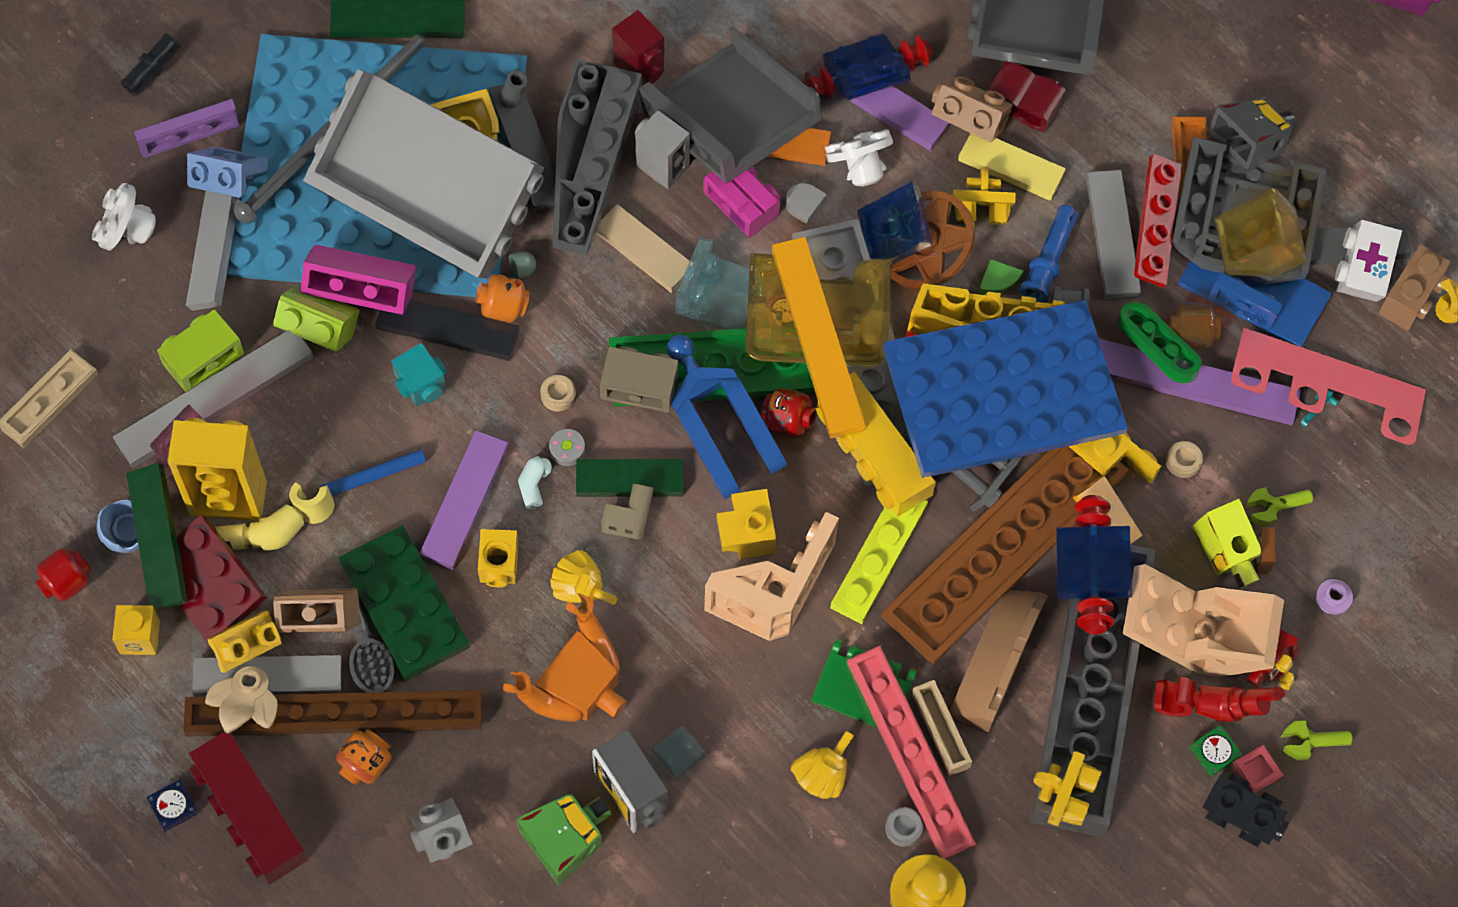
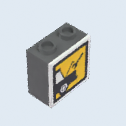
M628 729L592 751L594 773L633 833L644 826L646 829L653 828L665 819L666 816L664 814L668 812V790Z

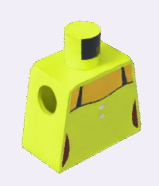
M1240 499L1207 512L1191 526L1196 539L1218 576L1231 571L1240 589L1259 580L1251 561L1261 554V548Z

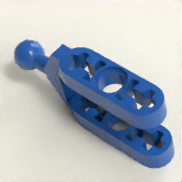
M685 335L673 336L667 343V354L672 359L678 360L687 375L671 401V405L723 499L726 500L731 497V494L739 493L740 489L692 403L720 388L724 390L769 472L773 474L786 467L787 463L735 371L727 368L699 367L692 356L694 353L693 341Z

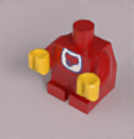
M1280 629L1274 668L1253 671L1249 674L1246 681L1251 686L1258 688L1264 679L1270 683L1278 680L1279 686L1285 690H1290L1294 684V675L1288 671L1292 667V660L1295 661L1300 654L1298 638Z

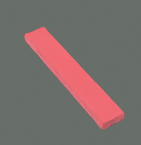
M881 646L847 660V665L912 801L923 820V824L939 857L946 860L975 847L976 842Z

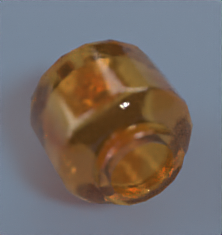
M1183 303L1179 305L1176 315H1170L1169 327L1191 348H1209L1213 345L1214 340L1220 339L1221 315L1220 312H1215L1213 306L1208 303Z

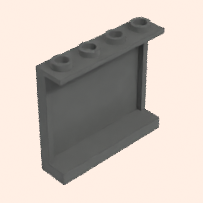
M974 0L971 17L978 18V20L970 22L967 41L974 42L971 55L1091 76L1097 53L1104 0Z
M734 26L729 28L732 44L660 91L650 82L638 88L643 112L651 118L658 110L690 133V153L726 184L821 120V99L817 91L813 87H807L792 70H786L770 52H764L749 35H743Z

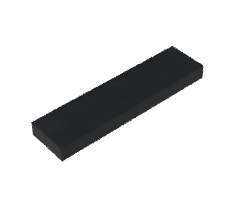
M410 300L403 315L379 310L375 323L378 330L507 361L511 360L520 331L519 325L415 300Z

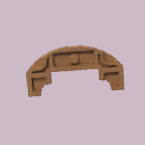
M1009 590L999 598L949 712L952 718L986 733L990 732L996 718V713L1005 696L1028 639L1040 617L1048 595L1040 592Z

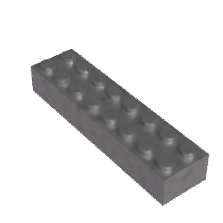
M1084 535L1078 550L1039 772L1048 773L1050 765L1054 763L1062 767L1059 777L1064 779L1074 751L1085 755L1083 763L1101 771L1093 794L1077 787H1073L1071 797L1089 803L1081 826L1062 820L1058 827L1047 823L1058 794L1052 793L1050 801L1044 802L1038 798L1042 788L1037 785L1030 817L1031 823L1102 838L1109 827L1140 646L1139 642L1124 635L1123 629L1134 567L1146 564L1153 568L1155 549L1097 538L1098 595L1113 603L1114 609L1107 615L1114 619V625L1102 634H1089L1077 625V619L1083 614L1077 611L1076 606L1080 601L1091 597L1090 536Z

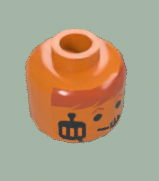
M368 728L365 732L354 731L336 754L337 762L342 766L338 773L356 786L360 780L367 784L376 782L392 760V756L388 751L391 745Z

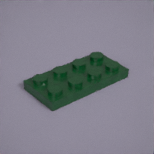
M403 525L338 557L353 588H357L359 599L405 681L470 648L469 641Z

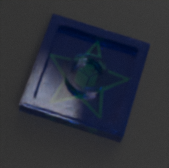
M913 181L857 210L861 231L874 272L876 273L932 245L919 184Z

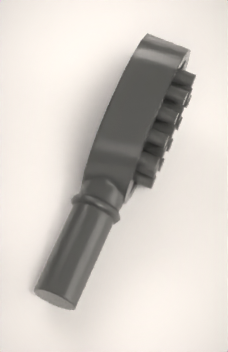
M359 602L360 624L353 627L355 632L354 638L357 640V643L351 650L349 663L353 682L361 693L390 692L395 678L393 660L387 648L381 642L371 638L372 633L369 631L362 603Z

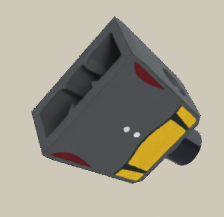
M1264 99L1227 103L1217 106L1209 133L1219 143L1227 145L1226 150L1249 171L1283 153L1291 131L1296 126V119L1290 111L1279 113Z

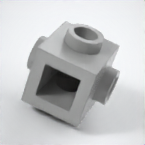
M452 798L438 804L426 805L418 813L410 816L415 830L409 832L418 853L425 850L431 863L436 860L448 859L455 855L457 851L473 845L462 816Z

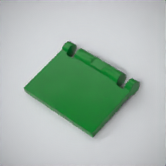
M835 639L810 702L878 728L847 665V660L867 652V650L851 645L847 656L843 657L838 655L843 641ZM887 659L907 699L918 670L910 668L906 681L897 678L902 664Z

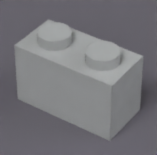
M657 110L650 119H643L635 131L636 167L669 189L689 167L690 133Z

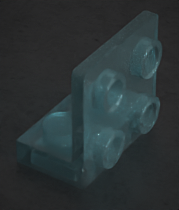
M700 236L676 293V314L723 330L742 329L745 327L763 282L764 274L717 258V255L713 254V240Z

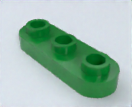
M1131 302L1122 307L1118 318L1120 330L1171 380L1178 383H1190L1197 378L1202 364L1201 358L1149 306L1139 302Z

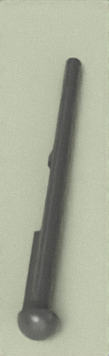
M416 34L375 75L388 81L425 45V41ZM329 120L245 203L237 200L234 205V215L240 222L252 223L257 220L255 212L314 154L316 143L326 134L331 124Z

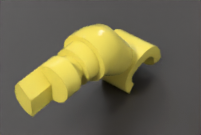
M295 482L289 494L292 506L286 504L269 517L260 518L259 522L250 523L249 527H246L244 523L216 526L215 528L225 541H230L234 551L246 550L248 545H251L253 549L262 548L263 551H271L288 545L303 527L304 522L316 524L329 518L335 504L327 485L319 488L316 497L307 500L301 486Z

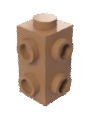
M953 76L945 83H939L931 99L935 103L931 115L989 142H993L1002 134L1013 106L1012 103L1005 101L1003 95L995 91L981 90L974 86L973 81L960 76Z

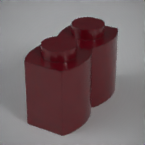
M1007 61L988 89L1000 93L1005 97V101L1013 104L1009 117L1016 118L1024 125L1041 132H1046L1064 102L1066 91L1056 79L1035 75L1027 65Z

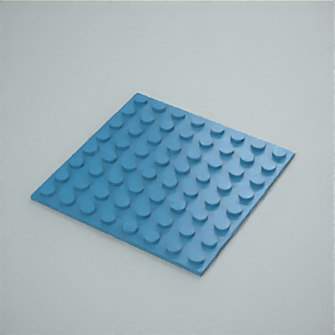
M261 34L241 152L268 157V170L256 173L253 179L246 180V195L240 197L239 200L245 203L329 120L333 109L341 104L346 94L344 89L347 80L352 74L356 73L357 69L376 74L404 46ZM422 47L387 82L428 104H433L476 91L488 90L489 87L502 85L505 83L507 75L514 70L525 74L527 56ZM499 129V132L497 133V141L505 145L504 139ZM315 153L255 212L257 216L256 221L243 223L236 218L226 277L301 283L303 262L314 244L416 265L413 292L476 297L480 282L486 283L488 278H477L304 182L303 179L316 155ZM501 256L499 257L491 275H500L502 264Z

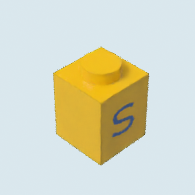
M116 605L113 642L120 654L157 655L160 619L154 607Z

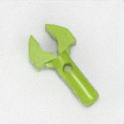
M1265 487L1257 489L1252 493L1245 508L1255 505L1269 507L1265 512L1252 514L1249 519L1257 525L1267 527L1276 524L1278 520L1276 514L1278 511L1312 503L1313 494L1307 489L1274 497L1268 494Z
M1306 720L1294 721L1281 735V738L1297 736L1304 741L1302 745H1286L1283 749L1285 754L1297 761L1308 760L1311 757L1310 751L1314 747L1351 745L1353 742V736L1350 731L1312 732L1307 728Z

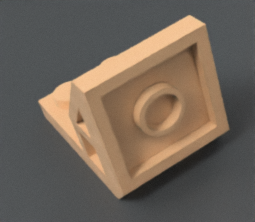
M825 512L820 523L817 521L813 522L806 537L808 544L804 553L800 551L797 553L790 571L769 561L712 573L705 585L704 611L768 641L789 635L835 545L839 518Z
M1142 564L1134 567L1123 634L1202 675L1224 677L1274 668L1284 600L1274 594L1219 587L1194 591L1154 568Z

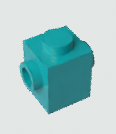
M422 343L391 360L393 372L397 378L394 381L396 388L404 399L410 397L416 407L424 402L430 403L435 401L446 390L444 376L447 374L445 366L437 356L432 358Z

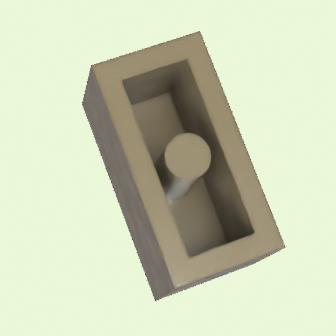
M626 346L619 348L609 347L600 381V399L670 413L671 401L673 400L678 378V360L672 359V357L663 353H655L653 355L639 353L637 350Z

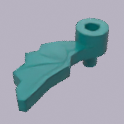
M1328 389L1325 404L1329 402L1336 407L1339 401L1332 397L1334 392ZM1309 412L1300 422L1301 425L1306 428L1318 413Z

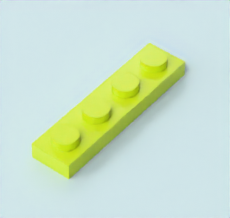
M928 501L921 502L899 517L894 514L891 508L888 510L883 509L832 600L831 609L863 624L925 512Z

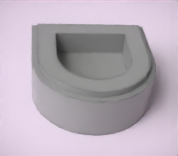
M807 183L795 184L786 194V209L793 217L808 225L826 201L827 194Z

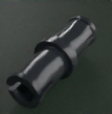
M164 33L162 38L147 54L142 53L138 58L139 63L120 81L121 85L129 93L137 96L154 76H159L163 72L162 67L177 50H180L181 45L171 35Z

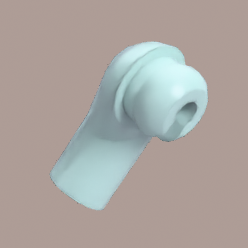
M536 456L528 460L518 479L526 509H535L543 504L538 483L541 477H547L551 473L552 466L547 458Z

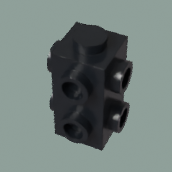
M1231 772L1227 778L1219 775L1202 806L1203 809L1208 811L1205 818L1224 829L1228 823L1241 830L1238 837L1257 848L1261 842L1267 845L1271 843L1272 839L1279 842L1289 825V822L1284 820L1287 812L1280 808L1283 801L1265 791L1259 797L1247 790L1250 785L1249 782Z

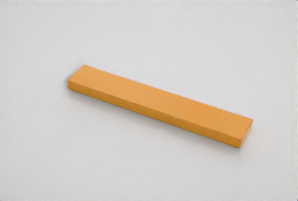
M806 237L773 244L771 251L829 437L832 439L864 431L865 422Z

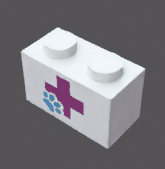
M1365 220L1359 221L1352 228L1349 227L1343 242V247L1347 248L1345 260L1339 262L1335 274V280L1339 281L1337 291L1374 302L1385 298L1402 230Z

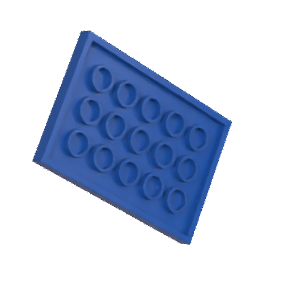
M1086 300L884 342L882 347L922 478L1125 434L1128 430Z

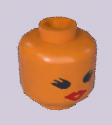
M493 274L486 283L480 282L475 302L481 304V312L484 317L513 323L518 317L524 316L528 306L529 291L525 290L524 283L519 279Z

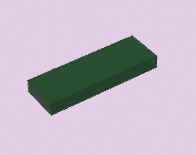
M576 459V497H630L633 484L654 488L652 497H683V459Z

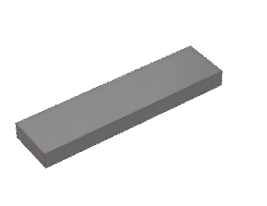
M1121 170L1088 172L1086 182L1105 300L1139 297L1141 289L1139 278L1134 276L1136 259Z
M211 191L205 192L185 305L192 311L221 307L236 222L234 205L240 197Z
M341 655L255 657L227 672L220 671L217 658H194L192 694L194 697L207 696L208 691L216 682L233 678L238 670L247 666H256L265 671L269 679L268 690L273 695L341 693L342 690ZM248 679L243 685L251 687L256 683V680Z

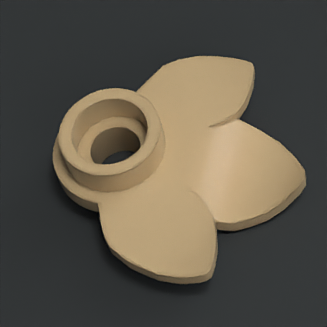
M256 666L243 667L235 673L233 678L219 680L210 688L205 699L207 705L220 707L219 718L226 733L236 730L251 717L260 726L269 729L275 721L278 710L277 699L268 690V676L264 670ZM248 679L256 680V683L251 687L243 685Z

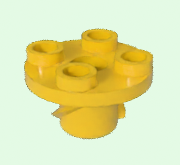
M919 855L904 862L895 872L890 886V903L892 907H963L966 897L965 883L960 872L952 863L935 855Z

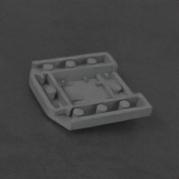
M1194 137L1190 146L1177 209L1172 247L1202 269L1218 273L1223 272L1226 275L1267 285L1304 279L1309 272L1327 169L1294 161L1291 168L1265 162L1248 171L1230 153L1226 152L1227 145Z

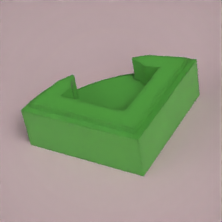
M990 260L978 293L986 295L987 292L999 293L1015 287L1022 277L1023 270Z

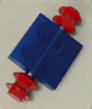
M885 34L871 36L866 40L823 53V62L827 70L819 67L818 75L812 76L807 71L804 74L805 79L801 80V82L807 87H813L819 96L825 95L828 99H832L835 87L839 86L849 101L911 80L910 72L915 71L916 63L920 62L924 67L929 66L932 50L929 42L926 39L922 40L919 35H915L914 43L910 45L906 40H901L898 51H896Z
M1088 495L1075 504V511L1080 514L1075 519L1077 527L1056 528L1058 599L1086 598L1076 606L1077 611L1083 614L1077 619V625L1089 634H1102L1114 625V619L1107 615L1113 611L1114 605L1105 598L1132 597L1130 526H1110L1111 518L1106 514L1111 510V504L1098 495Z

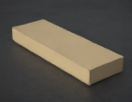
M618 204L601 219L596 234L670 293H673L694 271L695 265Z
M70 349L0 419V429L22 448H25L98 375L97 370Z

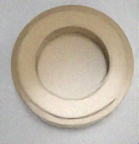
M552 375L545 379L541 385V400L548 409L560 412L569 409L574 404L576 389L573 381L567 376Z
M1180 441L1173 444L1166 456L1168 470L1179 478L1194 476L1198 473L1203 462L1200 448L1189 441Z

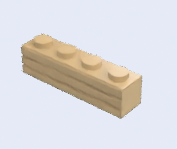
M935 680L914 687L912 697L948 776L950 777L969 769L972 760Z

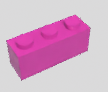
M314 244L303 262L301 293L403 315L413 297L416 265Z

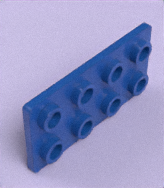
M1192 261L1189 262L1178 282V285L1273 336L1300 347L1304 344L1331 296L1329 291L1306 279L1267 285L1226 275L1223 272L1218 273L1202 269Z

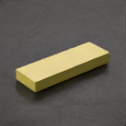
M970 133L958 161L978 170H981V168L988 169L990 175L1049 201L1052 200L1066 168L997 138L993 142H989Z

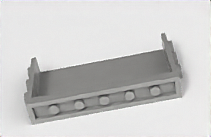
M357 69L356 73L352 74L346 82L344 89L346 94L341 104L337 105L330 115L329 122L331 124L326 134L316 143L314 149L316 155L303 181L477 278H489L499 257L504 256L509 250L512 243L510 235L515 225H520L524 220L528 210L525 205L531 194H535L539 190L543 182L541 174L545 167L375 74Z

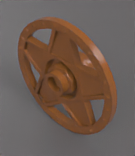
M923 191L911 195L896 206L900 213L904 215L909 213L905 210L915 204L931 200L921 216H915L910 226L917 243L901 241L888 257V238L879 235L877 245L879 261L886 274L899 285L915 290H920L922 284L940 286L958 274L968 261L975 242L974 220L968 208L958 198L943 191ZM951 204L961 212L966 228L948 224ZM890 213L886 217L882 226L889 223ZM963 249L957 260L944 272L945 254ZM917 265L924 280L906 279L897 273Z

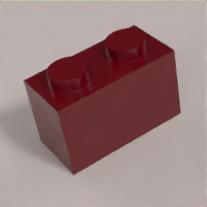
M637 10L612 28L613 63L619 69L642 74L643 85L647 82L653 84L664 72V36Z

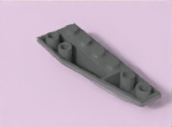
M576 59L558 115L553 247L556 249L585 256L588 255L613 190L641 102L638 88L643 86L642 74Z

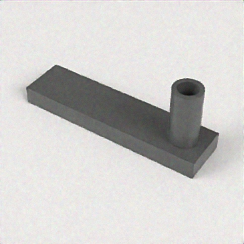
M514 70L507 75L504 84L489 87L487 91L498 118V126L505 145L545 167L541 174L543 182L539 190L535 194H531L528 200L531 212L555 207L556 172L524 92L527 77L523 72Z

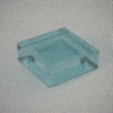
M683 725L653 747L656 755L676 779L705 757V751Z

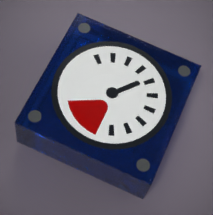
M180 779L146 797L164 832L198 815Z

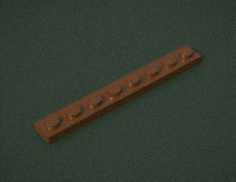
M455 690L274 695L277 699L278 710L275 721L269 729L260 726L251 717L242 726L230 732L231 736L353 733L354 731L365 732L367 728L372 732L482 730V691ZM206 696L185 697L184 734L186 737L218 736L225 731L219 718L220 707L207 705L205 703Z

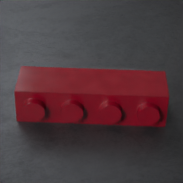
M224 731L188 753L194 763L193 766L188 768L199 787L207 784L213 794L207 798L218 817L225 814L232 825L226 828L237 848L244 844L251 856L245 860L256 878L264 875L270 885L308 861L300 843L230 733Z

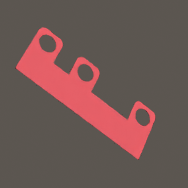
M1243 328L1231 376V381L1235 386L1261 394L1266 390L1270 371L1273 369L1293 376L1288 397L1289 402L1293 406L1313 413H1320L1324 409L1329 388L1384 407L1385 411L1381 426L1382 434L1389 439L1407 445L1415 443L1426 389ZM1244 367L1256 369L1261 375V382L1255 386L1245 384L1240 379V370ZM1304 386L1313 388L1318 394V402L1314 405L1303 404L1297 397V390ZM1393 418L1406 420L1411 427L1410 434L1400 437L1392 433L1389 428L1390 420Z

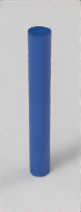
M420 449L320 485V487L327 485L331 495L334 496L423 464L426 461Z

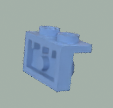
M215 146L187 153V184L189 187L242 197L246 195V180L253 179L256 173L268 170V157Z

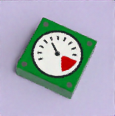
M1221 725L1192 743L1189 747L1210 777L1227 768L1232 762L1243 755Z

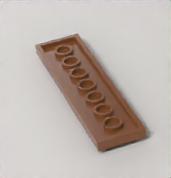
M1069 446L1047 451L882 612L881 618L931 664L935 665L997 604L1001 596L1011 590L1076 526L1075 519L1080 514L1075 511L1076 501L1073 496L1103 475ZM1119 461L1105 475V478L1114 489L1127 476L1129 469Z

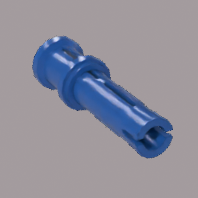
M1067 205L1059 206L1039 256L1031 260L1029 276L1026 282L1021 283L1019 292L1022 296L1036 298V302L1041 303L1048 301L1050 285L1053 280L1058 278L1060 272L1058 265L1074 224L1079 217L1078 211H1074L1073 207Z

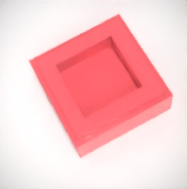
M1264 745L1231 764L1236 775L1250 783L1247 790L1254 794L1276 783L1284 776Z

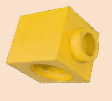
M481 529L478 559L480 583H486L490 587L498 588L505 587L507 584H516L519 545L517 531ZM496 555H502L507 558L501 565H494L489 562Z

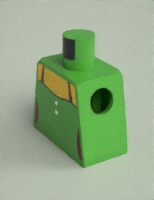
M568 794L516 819L521 835L559 886L601 846L602 835L596 826L612 814L600 797H597L582 808L572 794Z

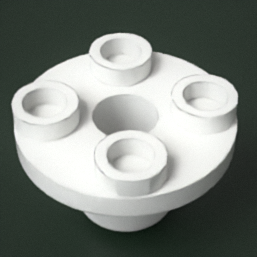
M889 129L875 133L873 131L864 132L853 136V141L846 143L840 141L825 146L828 162L846 160L849 169L847 180H852V183L856 186H868L883 178V171L887 169L885 164L880 161L877 150L893 144V139Z
M123 183L117 190L110 188L107 191L102 205L106 211L102 221L97 222L92 233V240L97 241L99 247L109 251L117 245L121 237L127 238L129 244L132 245L136 242L145 243L151 237L156 223L155 215L151 213L150 207L134 205L136 198L134 186Z

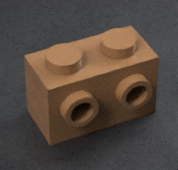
M1420 244L1389 292L1378 314L1409 331L1417 317L1421 320H1424L1434 303L1429 300L1432 293L1440 294L1443 290L1440 283L1450 278V276L1445 274V271L1451 261Z

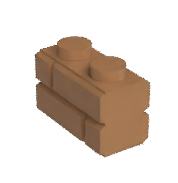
M357 588L287 590L282 594L274 596V618L278 633L293 631H348L360 624Z

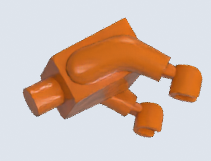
M578 593V596L581 598V606L577 609L575 604L568 601L566 609L570 613L577 615L580 632L577 631L534 685L531 684V679L527 673L511 671V675L516 677V686L504 683L503 689L505 692L517 694V697L533 712L546 718L566 722H576L581 719L588 721L598 708L616 718L627 703L626 699L613 691L619 682V660L613 645L593 612L594 603L592 599L582 593Z

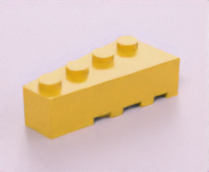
M922 284L911 312L907 332L911 331L920 335L1064 305L1066 302L1053 300L1052 304L1036 302V298L1022 296L1021 300L1002 298L1000 297L1001 293L987 292L986 295L969 293L968 289Z

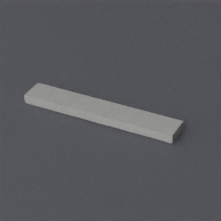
M288 330L113 436V440L131 467L135 468L161 452L157 446L152 444L159 445L163 450L170 446L174 420L185 421L187 418H200L208 423L313 359V352L303 338L292 334Z

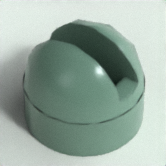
M526 251L509 254V267L513 278L521 280L532 276L536 268V259L532 254Z

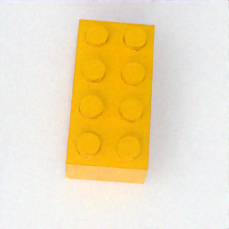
M187 418L185 421L174 420L168 464L189 515L192 517L204 515L207 518L259 521L262 518L267 481L249 427L232 420L223 421L222 424L207 423L200 418Z

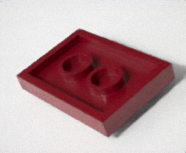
M199 515L177 535L188 603L181 604L180 606L209 644L207 638L241 622L265 601L267 596L207 516Z

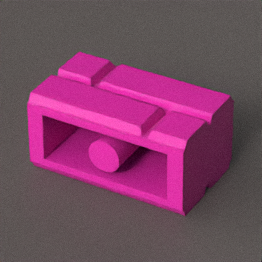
M753 166L727 184L711 171L704 178V193L748 238H751L764 225H768L778 216L780 211V195L771 184L764 185L757 178L758 175Z

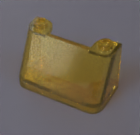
M750 253L746 326L747 353L750 357L760 361L806 363L773 255ZM871 259L865 260L856 266L853 281L819 279L845 363L850 366H875L885 359L882 347L884 342L888 341L891 313L890 260Z

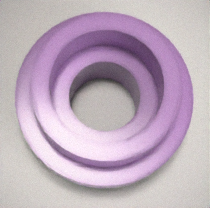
M1330 579L1324 581L1319 586L1316 592V601L1324 612L1339 615L1350 608L1353 602V593L1345 582ZM1335 591L1339 593L1341 600L1332 599L1329 592Z

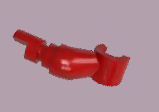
M1180 676L1178 683L1168 680L1157 681L1154 709L1163 715L1186 717L1193 713L1194 708L1195 714L1221 722H1237L1242 720L1243 717L1250 715H1267L1270 711L1271 701L1281 700L1286 694L1281 687L1240 690L1235 686L1200 685L1198 690H1196V682Z

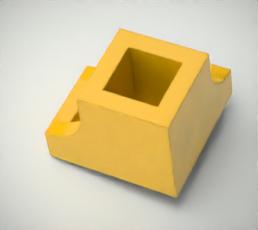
M767 489L731 494L733 511L716 514L722 552H737L739 559L775 554L776 535Z

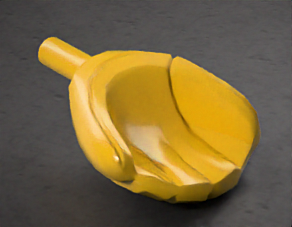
M576 550L562 557L557 566L554 567L551 587L553 589V596L556 599L581 603L578 593H582L590 597L592 601L598 598L609 604H616V596L601 590L603 586L601 572L593 559L583 550Z
M846 731L834 750L829 747L815 748L804 753L792 763L790 770L794 773L798 783L804 790L824 799L837 798L841 794L847 771V759L841 755L854 737L853 734Z

